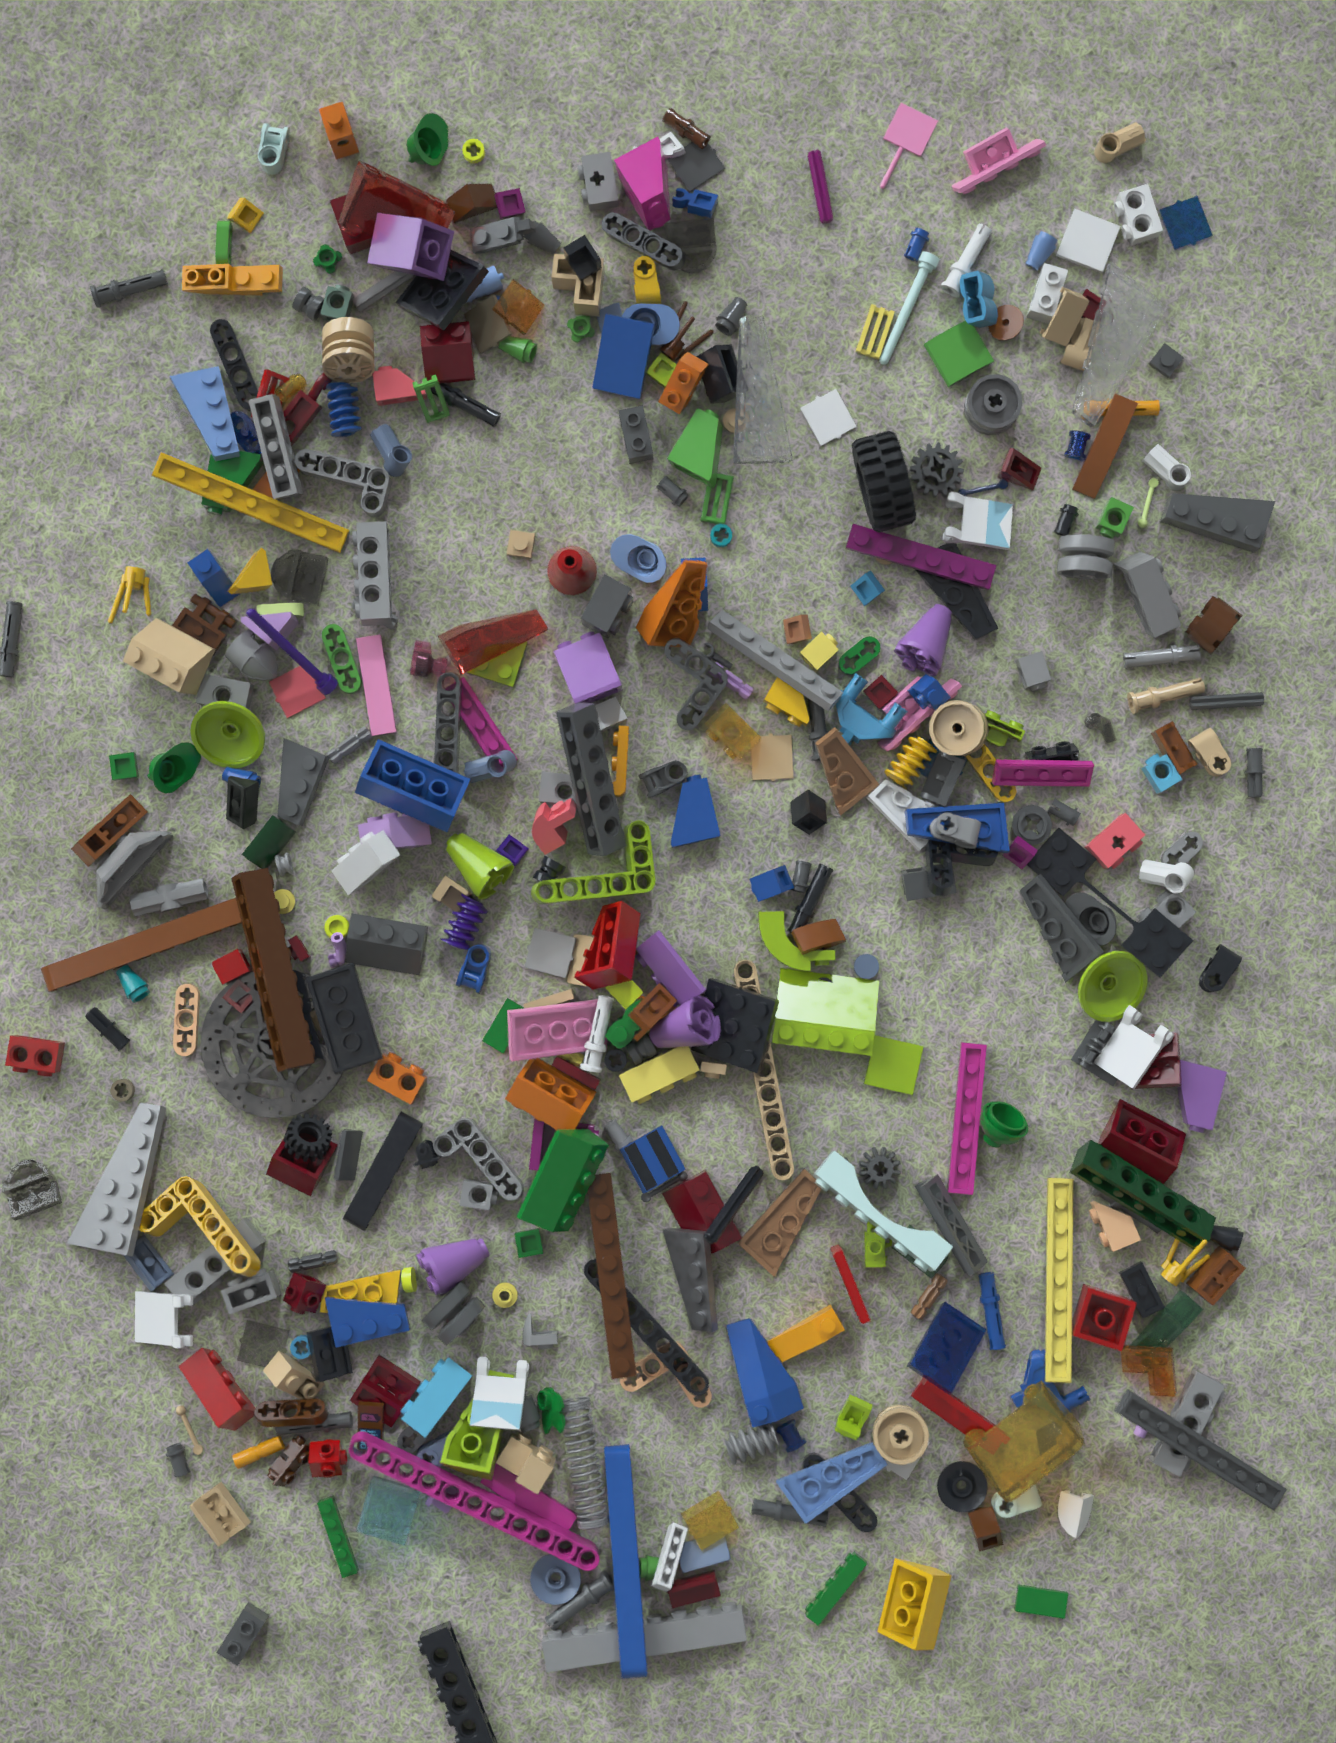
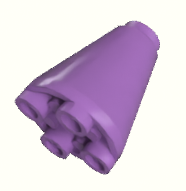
M935 604L898 642L894 652L903 661L902 666L909 671L918 669L930 676L937 675L942 666L952 621L950 609L943 605Z
M480 1238L478 1240L470 1239L424 1248L420 1250V1254L416 1255L420 1267L424 1268L426 1273L428 1272L429 1274L425 1279L431 1292L434 1291L435 1295L439 1294L442 1296L485 1262V1258L489 1257L490 1254L485 1242Z

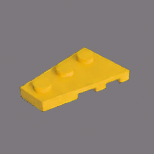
M401 1269L326 1285L321 1298L320 1312L328 1313L325 1297L398 1304Z

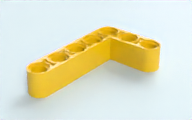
M183 1176L143 1210L139 1227L141 1232L155 1237L161 1236L189 1212L232 1271L246 1277H253L259 1272L261 1267L259 1258L201 1182L191 1177ZM192 1185L191 1192L187 1194L188 1188ZM173 1202V1208L169 1211V1205ZM206 1203L205 1210L201 1213V1207ZM154 1219V1225L150 1228V1223ZM217 1222H220L219 1228L215 1231V1225ZM233 1240V1247L228 1250V1245ZM245 1259H248L247 1266L243 1269L242 1264Z

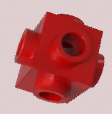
M326 1439L324 1441L310 1442L308 1464L312 1478H331L343 1474V1465H347V1450L342 1449L340 1440Z

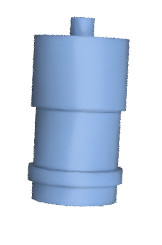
M494 265L486 268L489 271L467 302H473L472 300L502 290L501 279H504L503 273L498 274Z

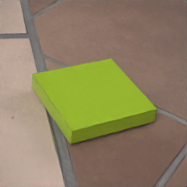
M875 1035L872 1056H869L863 1084L913 1095L924 1046Z

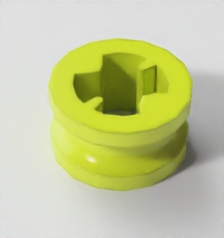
M469 139L464 143L462 151L466 161L475 164L483 160L485 150L481 141ZM471 146H476L477 150H480V153L476 152L477 156L472 157L471 153L467 152L468 149L471 150Z

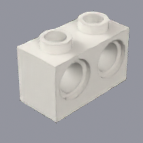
M1145 184L1118 194L1116 202H1114V210L1117 217L1121 216L1124 224L1121 226L1122 235L1125 240L1129 239L1130 246L1158 238L1163 228L1149 185ZM1127 201H1135L1138 204V208H1131ZM1135 224H1143L1146 228V231H1138L1135 227Z
M1044 263L1039 273L1027 318L1047 324L1050 323L1059 303L1060 290L1064 286L1068 273L1067 269Z

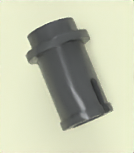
M668 476L663 477L656 486L658 490L672 500L673 505L679 507L689 496L686 494V489L679 488Z
M1055 798L1052 805L1060 810L1050 806L1047 812L1067 822V826L1069 824L1074 826L1081 814L1077 811L1078 808L1073 809Z
M796 860L792 881L794 888L791 889L792 891L805 893L806 889H809L807 882L811 863Z
M181 1443L168 1446L166 1448L167 1453L165 1454L166 1457L170 1458L174 1476L181 1477L191 1472L184 1455L185 1447H182Z

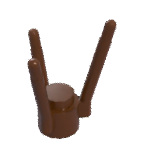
M687 301L683 302L677 313L679 321L688 305ZM692 316L678 335L669 343L662 344L659 350L675 362L677 358L680 359L687 352H690L705 341L714 331L712 329L683 349L685 344L681 338L694 322L695 318Z

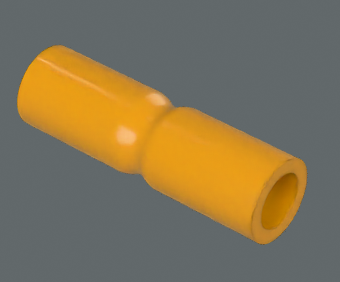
M275 1436L259 1443L257 1446H252L234 1454V1464L237 1469H240L258 1461L260 1458L285 1449V1445L281 1436Z

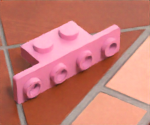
M1005 128L963 151L972 175L952 185L953 191L962 194L972 192L980 182H989L998 176V172L1017 167L1019 165L1018 161L1025 157L1032 158L1041 152L1040 149L1046 146L1045 141L1035 139L1017 149L1010 129Z
M921 677L915 678L881 708L885 715H887L896 702L908 711L896 726V734L893 738L881 739L877 743L882 749L889 751L897 748L905 736L918 730L921 726L920 723L933 715L935 710L929 707L923 710L907 691ZM951 678L942 687L951 697L949 699L951 700L957 695L962 685Z

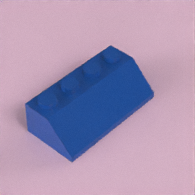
M378 739L360 775L355 793L448 833L471 779Z

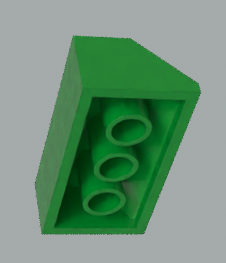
M557 1129L516 1217L551 1232L569 1231L574 1224L575 1216L580 1206L584 1203L585 1195L595 1179L599 1165L605 1158L609 1144L589 1129Z

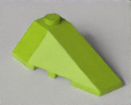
M489 1370L488 1376L514 1378V1375ZM472 1399L466 1410L461 1414L456 1426L446 1438L440 1464L468 1476L492 1480L503 1429L470 1426Z

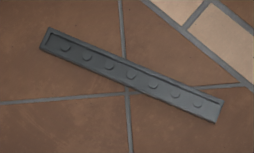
M1129 1389L1126 1390L1114 1410L1273 1511L1287 1490Z

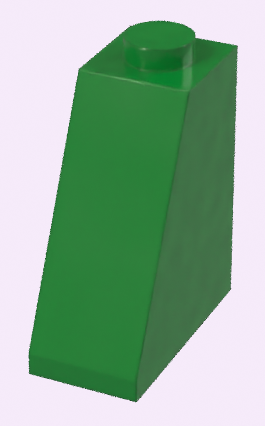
M239 451V457L215 461L212 454H210L207 471L248 487L263 466L264 460L261 454ZM202 497L201 505L208 509L207 512L210 514L222 515L223 512L230 513L232 510Z

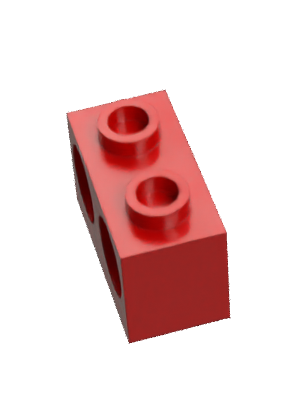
M11 1035L5 1066H12V1071L28 1073V1069L38 1070L37 1075L52 1077L53 1073L61 1071L65 1042ZM20 1048H24L27 1051L28 1056L25 1061L20 1060L18 1057ZM46 1051L52 1055V1062L49 1065L43 1062V1054Z

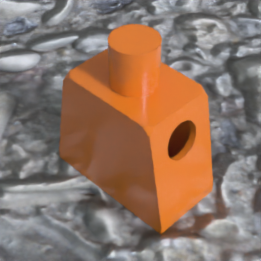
M343 102L320 108L321 118L336 160L359 153ZM341 140H348V142L343 145L337 144Z

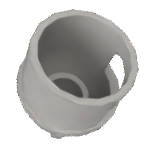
M246 630L229 646L225 657L240 670L241 674L251 679L265 681L276 678L278 664L274 651L266 642L259 645L255 641L256 634L251 630Z

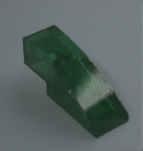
M1180 1290L1167 1306L1155 1315L1130 1346L1150 1362L1203 1311V1308L1185 1292Z

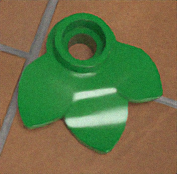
M545 1387L537 1395V1404L541 1410L545 1435L548 1434L553 1426L559 1433H563L565 1429V1416L562 1412L564 1410L563 1399L552 1387Z

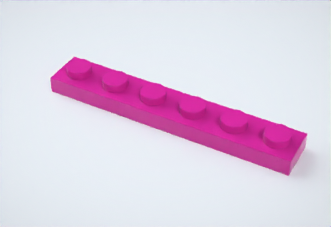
M964 1042L960 1044L947 1187L949 1193L973 1195L987 1048L985 1044Z

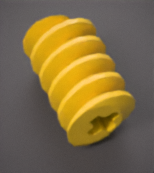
M917 735V738H908L911 746H902L905 754H896L899 763L891 761L890 765L893 771L889 769L884 771L888 778L905 790H907L904 786L905 784L912 786L914 784L910 776H920L916 768H926L922 760H932L928 752L937 753V750L931 744Z

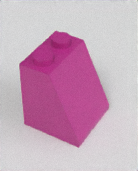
M657 136L614 160L621 186L649 231L662 227L671 220L668 169L661 141Z

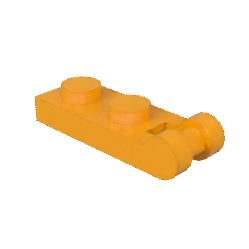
M620 725L619 731H614L613 746H618L617 756H612V771H616V781L613 782L614 794L617 797L623 796L626 791L629 726Z

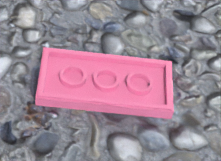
M598 999L508 1010L509 1059L513 1062L586 1052L584 1045L589 1041ZM605 1037V1042H604V1044L606 1045V1048H607V1038Z

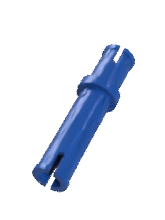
M994 1272L978 1274L982 1295L980 1302L983 1303L989 1347L990 1350L1004 1349L1006 1345L998 1302L1000 1301V1295L997 1294Z

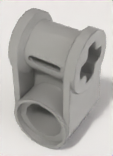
M943 813L931 822L930 832L936 839L972 849L976 848L981 822L951 813Z

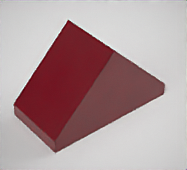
M1010 448L1005 455L997 478L1034 491L1042 467L1016 449Z

